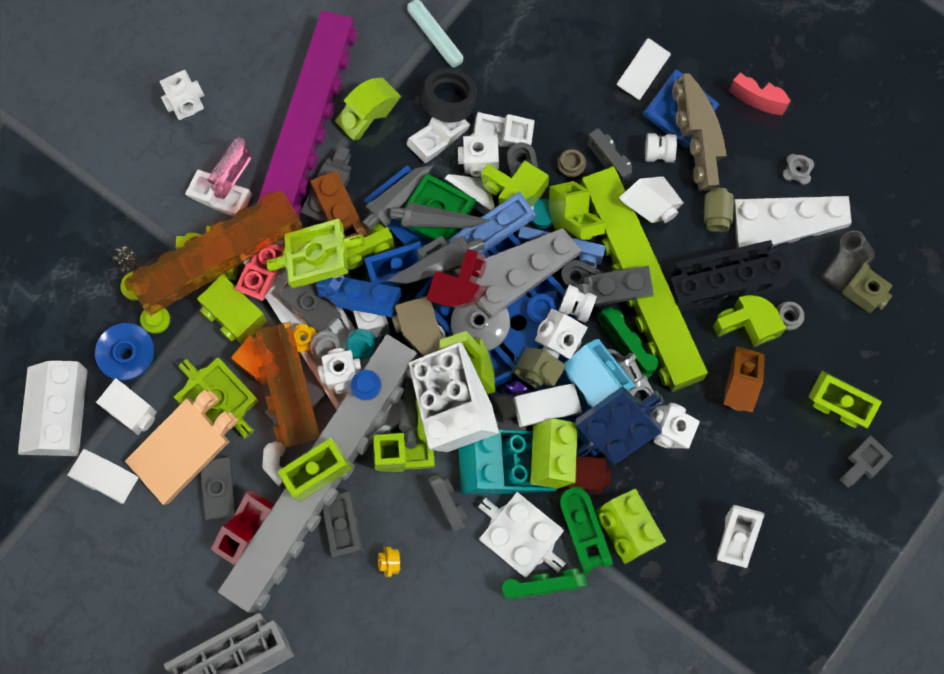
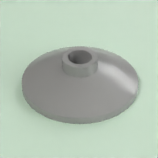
M477 303L466 308H455L451 317L452 333L454 335L467 331L473 339L481 338L488 351L493 350L508 335L510 329L508 310L506 308L490 319ZM477 316L485 318V322L480 326L474 324V319Z

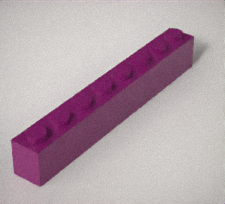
M324 10L320 12L254 211L258 222L281 228L290 227L291 229L293 222H298L302 206L299 204L302 195L306 196L309 190L310 180L308 176L310 170H315L318 161L316 151L319 144L323 145L326 137L325 123L327 119L331 120L333 116L334 103L332 102L335 94L339 95L341 91L342 78L340 77L342 71L348 69L350 54L348 52L351 45L355 46L358 38V30L355 29L352 17Z

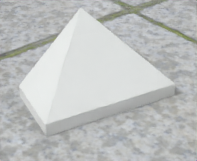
M451 174L446 176L445 183L476 199V204L473 208L482 215L495 208L492 193L484 188L482 178Z

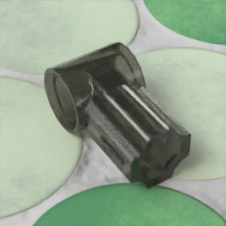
M850 231L841 238V250L821 276L824 282L838 291H844L860 267H863L865 263L870 264L874 258L875 252L860 231Z

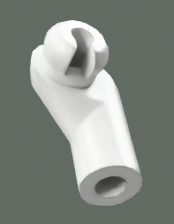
M274 441L273 443H268L263 449L262 467L276 485L281 487L284 485V482L277 471L282 469L279 463L280 457L285 452V447L281 442Z

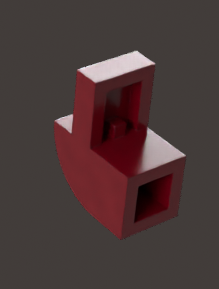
M467 249L458 278L435 271L426 300L453 308H466L477 303L487 290V287L476 284L478 278H482L486 269L485 255Z
M250 489L245 493L234 517L221 527L211 550L233 565H236L275 504Z

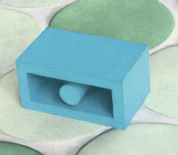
M599 339L583 346L571 359L564 363L566 365L564 370L568 379L578 386L585 395L586 402L591 407L600 403L622 386L628 391L635 386Z

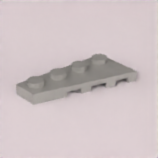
M560 229L485 258L486 269L481 279L478 278L476 284L487 287V290L477 304L492 319L580 255L582 250L564 229ZM461 268L454 270L453 275L458 278Z

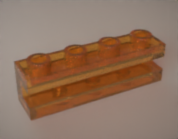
M288 321L277 326L256 329V337L250 339L254 355L261 354L263 366L258 367L262 385L267 383L269 385L271 395L265 396L269 413H276L278 424L273 425L277 443L283 442L284 447H289L318 439L320 435L291 322Z

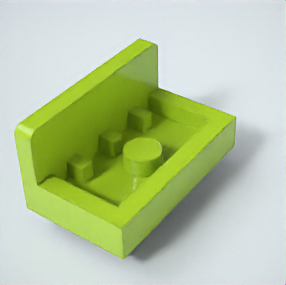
M377 224L370 231L366 230L368 236L364 238L365 246L348 250V270L360 267L365 262L364 258L395 248L393 237L388 227L384 228Z
M636 489L610 500L596 510L600 524L607 532L616 552L625 564L666 542Z

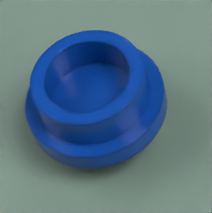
M361 370L351 380V390L361 400H372L381 391V379L374 371Z

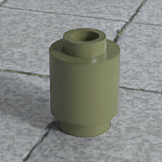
M713 188L711 192L705 194L704 223L707 224V230L725 232L730 229V224L733 223L734 195L725 188Z

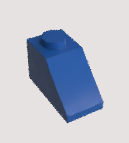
M419 241L364 258L369 281L398 288L404 286L405 283L386 280L420 261L417 251L422 248L421 242Z

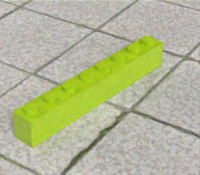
M613 166L582 178L581 186L590 191L589 209L593 213L592 215L605 222V233L601 234L603 238L601 245L606 246L605 255H610L614 263L612 271L643 266L650 267L654 296L626 301L629 307L633 306L637 315L635 317L637 328L640 333H645L649 343H646L648 353L658 359V364L661 368L658 370V374L664 386L668 385L670 391L674 392L704 380L708 372L636 213L619 198L626 191L615 167Z

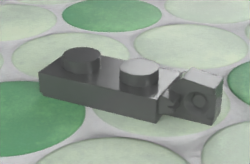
M339 146L333 160L327 158L326 162L323 163L317 178L337 170L346 188L351 167L347 165L351 158L350 150ZM312 188L301 210V215L319 223L328 222Z
M649 266L591 275V277L584 278L585 284L574 285L581 293L596 295V306L654 296Z

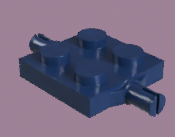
M624 386L616 390L576 419V427L587 437L585 442L577 446V455H580V458H584L588 453L597 449L615 465L661 434L662 426L654 419L650 410L664 402L659 392L655 391L642 401L632 396Z

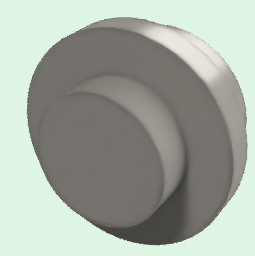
M327 330L316 333L310 341V351L318 359H322L321 356L328 355L330 350L339 348L337 336Z

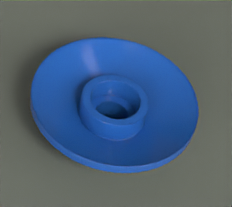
M121 323L108 328L100 336L95 347V359L100 370L108 377L116 378L120 381L131 380L142 375L149 368L154 357V344L150 335L142 327L131 323ZM126 350H131V357L123 359V353Z

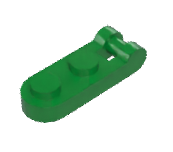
M607 306L597 313L598 322L622 356L634 353L636 356L635 362L640 372L649 379L658 367V359L654 355L645 352L639 336L629 330L625 324L624 316L617 308L613 309Z
M577 487L566 490L561 497L560 508L583 574L591 573L593 568L603 566V568L612 566L611 555L589 495L583 489ZM596 545L598 554L588 557L586 548Z
M579 569L562 571V577L549 579V574L531 576V582L520 584L515 579H508L502 585V595L508 600L581 589L588 587L586 574H580Z

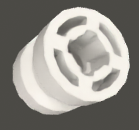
M647 133L645 161L655 162L657 159H663L665 162L674 163L677 147L676 134H666L664 137H660L656 133Z
M569 285L558 311L566 315H575L577 320L586 323L597 296L591 293H581L577 287Z

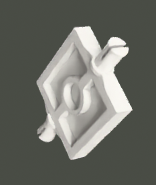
M518 492L507 505L500 509L487 498L482 502L491 510L482 503L478 506V508L492 518L489 527L479 540L525 578L529 576L536 566L543 562H546L557 573L561 568L553 560L561 567L566 564V562L562 561L552 552L555 542L564 530Z

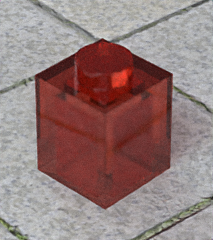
M576 456L575 483L566 485V490L578 488L583 489L585 492L602 494L604 486H609L611 468H606V459Z

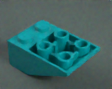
M498 429L499 434L458 448L461 495L516 494L517 492L557 491L554 488L530 484L533 431Z

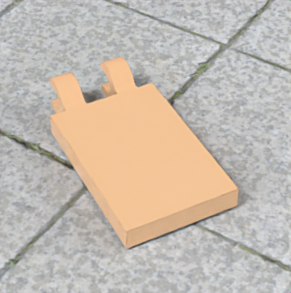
M202 391L197 396L195 402L187 398L125 460L128 466L163 505L169 504L230 442L224 435L239 420L232 412L227 414L224 411L213 424L205 415L219 400L212 391Z

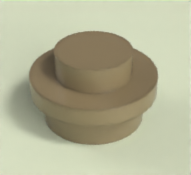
M573 149L566 150L559 156L557 166L564 176L577 177L583 173L586 160L579 151Z

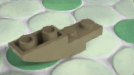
M688 73L683 74L673 85V98L677 100L678 107L676 124L680 128L681 137L692 136L690 151L695 159L693 177L695 183L698 184V191H709L719 185L717 161L727 156L725 143L718 119L707 96L695 79Z

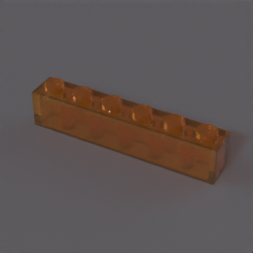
M282 189L276 193L270 192L263 196L260 202L254 206L240 209L235 214V217L226 222L221 221L214 224L209 232L204 235L188 239L184 246L178 250L164 253L154 264L138 268L127 281L143 308L152 316L260 253L262 249L268 248L284 239V234L299 230L303 226Z

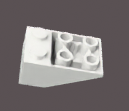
M456 343L409 362L430 450L449 452L499 434L492 404L463 343Z

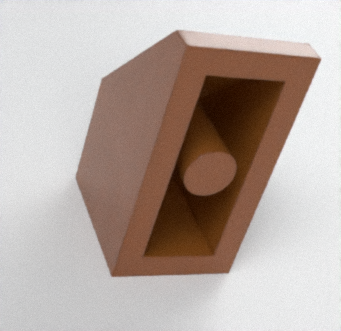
M736 346L725 387L724 405L730 406L737 411L745 410L753 413L763 385L765 354Z

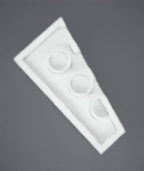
M849 196L735 199L733 202L737 248L772 240L773 246L786 242L791 243L811 235L817 236L849 227L852 223Z

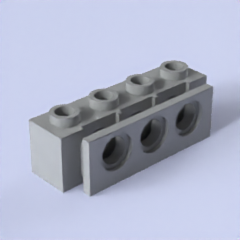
M259 612L164 664V667L171 674H263L295 655L282 628L274 620L268 622Z

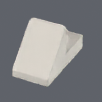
M736 505L732 506L725 518V531L717 553V560L747 568L762 524L763 512Z

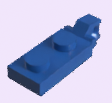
M329 278L316 283L318 297L329 298V301L334 302L336 307L387 317L393 315L395 305H397L401 296V290L398 287L350 278Z

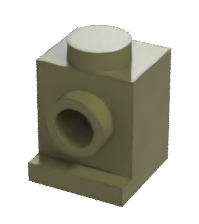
M865 263L842 294L871 314L876 307L883 309L893 296L888 293L893 285L869 269L870 266Z
M526 347L512 373L533 388L541 387L542 384L555 386L566 365L544 349Z

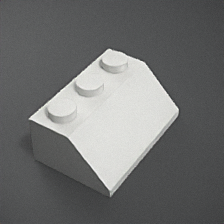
M46 361L28 367L18 454L79 456L87 369L78 361Z

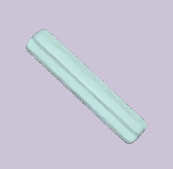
M420 0L410 2L407 5L408 12L452 68L460 65L463 62V55Z

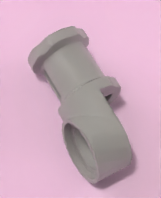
M634 353L616 360L635 384L629 390L632 396L638 390L643 391L646 398L654 393L646 375H642L635 362L636 356Z

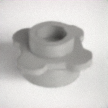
M789 155L786 159L788 165L787 169L783 172V177L788 181L793 179L803 185L808 184L811 180L810 172L814 167L813 160L803 155Z

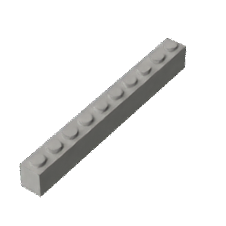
M388 334L385 336L364 370L374 371L380 377L382 383L380 393L372 400H361L350 389L312 447L314 449L329 438H332L338 443L353 469L302 502L294 499L286 487L218 593L248 613H256L257 610L261 611L266 606L271 597L268 593L274 583L279 584L287 573L288 569L285 568L291 557L296 558L305 544L302 540L308 531L313 532L320 523L321 516L319 514L323 510L324 505L330 506L338 494L336 488L342 479L347 480L355 468V465L352 463L358 454L363 455L371 443L369 437L375 428L380 429L388 417L386 411L391 403L396 404L403 395L404 388L402 387L408 377L412 379L409 362L420 358L417 352Z

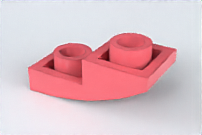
M741 72L733 80L729 93L742 102L761 111L776 115H783L791 101L781 88L774 87L769 82L762 90L755 80L744 76Z
M261 239L251 262L246 263L235 290L263 301L282 269L270 272L267 268L266 260L282 256L284 248Z

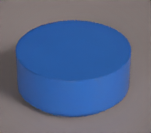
M534 295L527 303L526 313L529 320L534 324L540 325L547 318L551 309L556 310V303L549 295Z

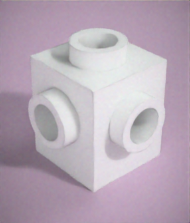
M186 70L160 81L166 94L161 98L168 112L174 110L178 120L192 116L204 109L200 100L204 96L197 80L191 82Z
M474 133L469 136H463L464 147H458L459 164H464L465 174L480 177L487 164L499 169L498 135L486 136L482 133Z
M551 309L547 318L539 325L535 341L544 346L543 349L558 359L562 355L571 359L573 354L580 348L581 339L588 327L564 313Z
M344 348L330 350L328 355L321 356L323 366H318L321 384L327 383L330 393H347L351 389L353 376L362 370L360 359H354L351 350L346 351ZM344 367V369L340 372H336L334 370L336 368Z
M669 403L667 406H656L651 414L662 426V433L655 437L654 443L668 449H689L700 421L686 414V409L678 404Z

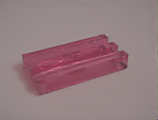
M238 137L234 139L207 179L212 184L211 189L215 191L214 195L217 198L223 200L226 198L252 159L244 139Z

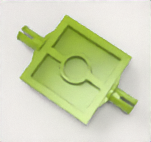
M335 219L284 234L285 248L283 255L267 259L266 264L270 272L286 267L288 283L292 288H297L347 274L348 250L365 246V240L362 233L345 238L342 222L340 219Z
M216 358L209 366L199 371L188 359L183 362L190 370L180 363L178 368L182 370L189 380L185 387L174 396L181 405L187 398L195 402L197 396L202 391H212L219 400L205 415L214 424L218 416L224 411L227 414L232 412L239 420L234 427L244 439L248 438V433L242 427L250 434L254 432V429L243 418L246 412L259 401L219 358Z

